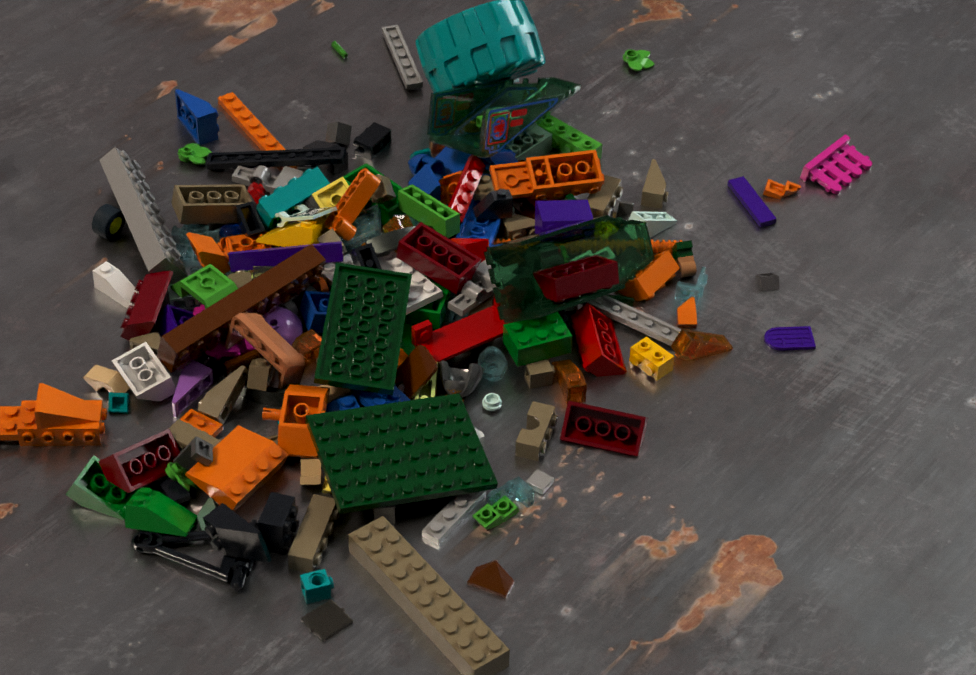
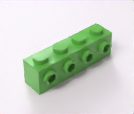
M548 115L541 122L536 123V125L552 134V147L560 152L571 153L596 150L598 158H602L603 144L554 116Z
M413 184L398 190L399 210L418 222H422L427 226H433L435 231L447 238L460 233V214Z

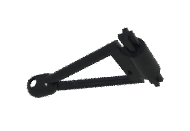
M252 520V522H249L251 525L258 529L257 520ZM205 530L189 532L186 537L141 531L132 538V546L137 552L158 554L226 582L229 581L230 574L233 573L230 588H234L235 591L243 589L245 579L251 574L254 560L229 557L224 554L219 568L163 546L164 544L211 540V537ZM141 535H147L148 538H143Z

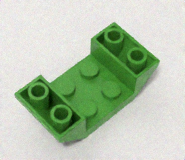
M212 264L195 271L170 286L181 298L191 294L205 306V309L238 289L231 279Z

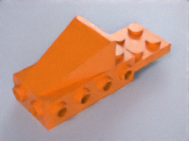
M596 150L529 157L524 162L490 165L489 168L494 191L509 189L513 199L530 197L531 200H562L570 193L573 196L582 193H597L605 182Z
M39 383L36 400H22L21 406H0V441L19 440L20 446H101L102 435L105 434L104 420H107V408H103L102 400H83L44 383Z

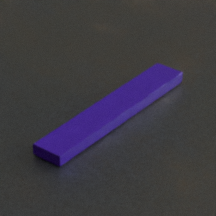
M341 241L312 244L326 259L325 263L344 260ZM308 245L229 252L231 272H236L239 270L273 268Z

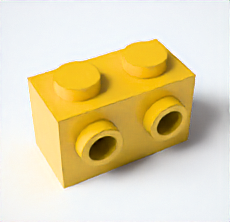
M646 336L630 347L629 361L648 376L658 381L673 370L674 355Z

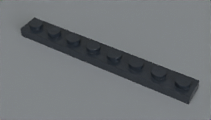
M345 147L209 153L205 165L207 170L236 169L238 165L246 168H257L260 165L267 168L344 164L347 152Z

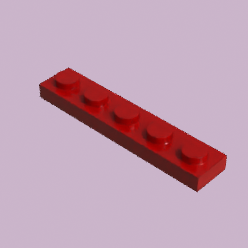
M474 154L468 158L448 207L460 214V223L464 220L486 167Z

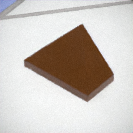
M496 560L477 566L467 581V585L503 598L508 596L515 584L512 577Z

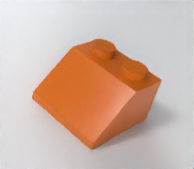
M191 232L186 234L202 267L212 264L223 274L231 270L229 256L227 252H224L220 242L216 243L209 236Z

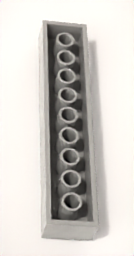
M114 147L99 161L147 270L150 273L171 270L173 275L169 284H175L188 276L185 270L187 267L180 259L181 254L175 248V241L169 235L171 232L164 224L166 221L159 213L160 208L154 203L155 198L149 192L150 187L144 181L145 176L139 170L141 168L137 161L130 160L124 150L120 151Z

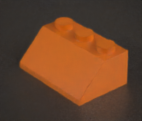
M669 250L645 258L636 266L638 270L634 268L630 275L628 274L614 289L637 302L644 299L648 301L655 296L654 293L665 287L666 281L676 276L675 273L680 267Z

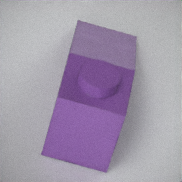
M194 360L183 368L172 400L174 417L179 416L213 384L211 368Z

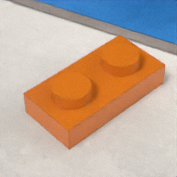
M190 409L180 418V420L191 424L201 431L207 432L213 437H216L223 431V424L193 409Z

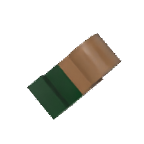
M692 240L676 242L672 247L674 259L680 267L678 270L680 278L696 276L697 268L692 252Z

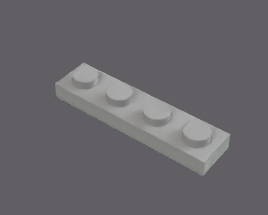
M486 491L456 495L422 530V537L440 545L486 496Z

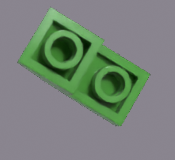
M504 495L492 506L487 503L472 516L485 530H488L516 515L519 512V508Z

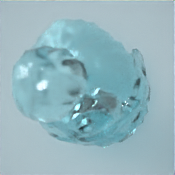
M489 346L480 353L477 364L484 368L482 377L492 382L504 378V373L508 370V361H506L503 352L497 347Z

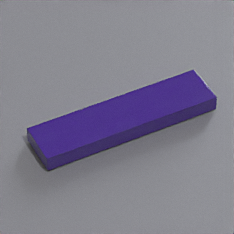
M744 176L728 180V187L760 228L776 224L777 218Z

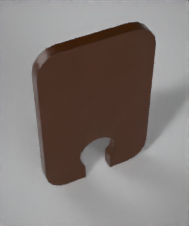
M418 345L397 369L395 385L398 387L403 383V393L410 400L414 399L438 368L437 362L425 346Z

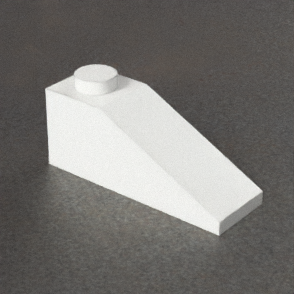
M106 261L92 271L94 287L127 309L129 305H132L130 303L131 297L137 291L134 290L135 286L118 268Z

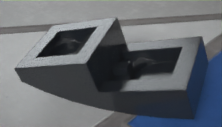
M168 475L155 480L160 492L178 504L191 500L190 493L178 481L172 480Z

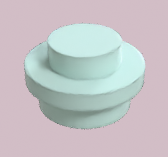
M488 393L482 400V406L486 410L496 411L501 408L502 400L498 394Z

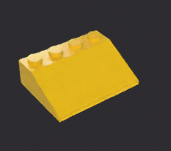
M323 215L316 219L299 220L289 223L284 227H277L257 238L256 243L281 247L318 244L317 238L329 231L324 226L327 218Z

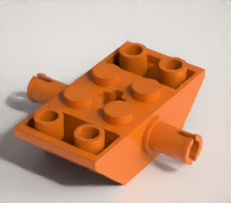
M290 384L285 390L281 409L263 408L262 420L279 421L278 446L288 453V456L318 459V454L305 419L306 415L326 413L330 387Z

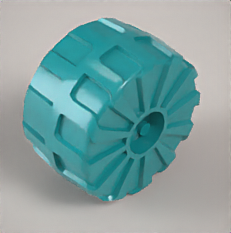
M495 0L469 8L432 25L423 31L415 41L423 72L434 95L498 82L511 86L518 83L519 78L536 73L537 69L543 67L546 62L539 33L523 0ZM495 86L436 96V98L454 95V103H463L472 100L478 95L486 96L492 94L495 91ZM468 92L473 94L471 99L456 100L458 94ZM454 97L438 99L439 103H442L444 100L451 102V98L454 99Z

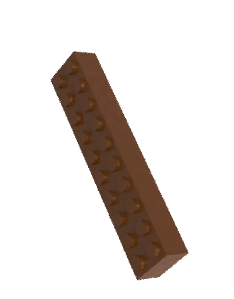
M312 244L308 245L161 336L157 352L158 359L171 373L177 369H183L191 360L199 359L204 352L213 350L218 343L227 340L232 318L237 314L257 313L263 316L267 312L272 313L278 305L286 304L294 295H300L310 285H316L320 281V275L324 270L323 267L326 259Z

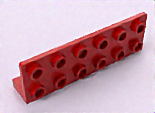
M508 285L494 291L493 306L435 331H432V323L429 320L411 326L412 344L415 347L418 345L425 346L435 361L439 363L503 336L504 324L520 321V318L523 320L528 318L514 304V288Z

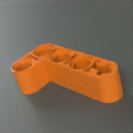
M367 168L362 169L336 204L337 210L329 214L324 226L328 230L333 228L339 238L345 241L351 240L357 231V228L352 223L378 188L380 179Z

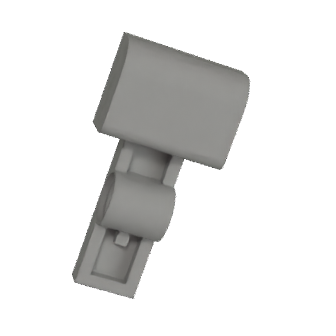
M238 165L232 175V182L250 186L253 182L258 183V185L261 183L266 192H270L271 195L277 187H284L292 178L301 177L303 171L284 166L277 177L271 175L270 170L262 165L258 166L255 170Z
M486 259L479 264L471 281L465 283L461 294L448 302V309L463 317L494 295V291L508 285L515 289L518 286L519 278Z

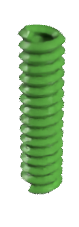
M336 41L332 42L331 46L345 59L348 53Z

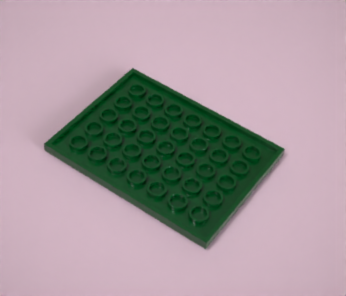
M459 393L306 415L305 422L339 514L497 489L498 482Z

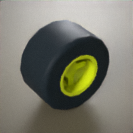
M110 204L102 205L93 217V232L108 240L116 238L125 224L122 211Z

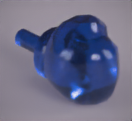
M238 224L224 225L219 229V235L221 238L241 235V228Z

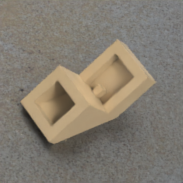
M99 365L93 366L83 377L96 392L102 387L108 392L126 393L130 389L118 371Z
M301 459L300 485L321 484L320 460Z

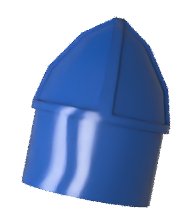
M418 154L408 161L409 169L413 176L425 164L430 165L438 181L444 175V163L429 154Z

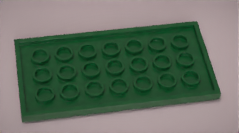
M336 262L314 376L315 384L393 395L412 274Z

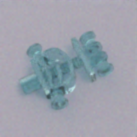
M184 224L182 229L174 225L171 231L172 236L178 235L180 238V243H176V249L180 252V259H183V261H187L188 258H191L192 262L198 260L187 238V233L191 232L219 240V229L217 231H210L209 225Z

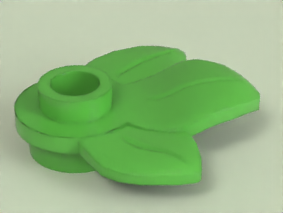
M629 49L623 55V60L635 71H641L642 68L649 69L655 65L648 58L651 54L649 51Z
M197 143L186 144L185 147L178 150L181 161L205 165L206 161L204 158L208 157L209 153H212L208 148L200 147Z
M169 462L167 464L165 472L172 480L178 481L188 492L190 491V486L199 489L195 483L185 476L188 471L177 462Z

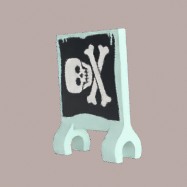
M300 204L294 207L295 210L298 209L300 212L288 215L286 212L281 211L276 213L275 217H280L282 220L277 226L284 227L290 221L316 219L336 211L337 206L309 209L304 204Z

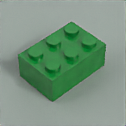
M558 311L503 325V343L517 367L571 353L572 334Z

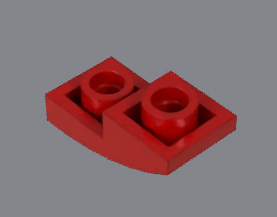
M253 182L247 189L256 205H258V200L266 193L265 188L261 183L258 185V183Z

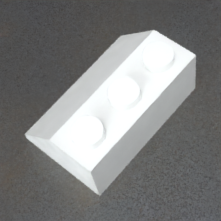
M147 342L112 360V363L137 399L162 401L175 393L176 387L171 376Z

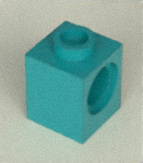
M325 569L300 575L301 591L306 604L331 598V589H334L332 577L327 576Z

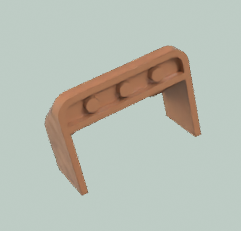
M239 313L234 316L230 324L225 348L228 350L245 338L282 374L278 385L279 389H284L286 384H300L306 366L304 356L298 353L265 321L263 316L257 313Z

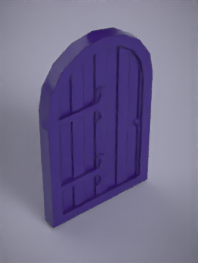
M811 326L775 327L767 330L764 335L765 344L774 350L816 349Z

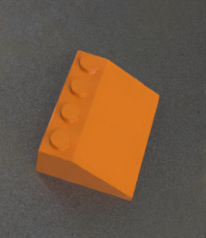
M238 425L213 448V462L209 466L197 462L186 472L185 476L209 497H212L217 504L223 503L235 512L284 465L289 454L274 441Z

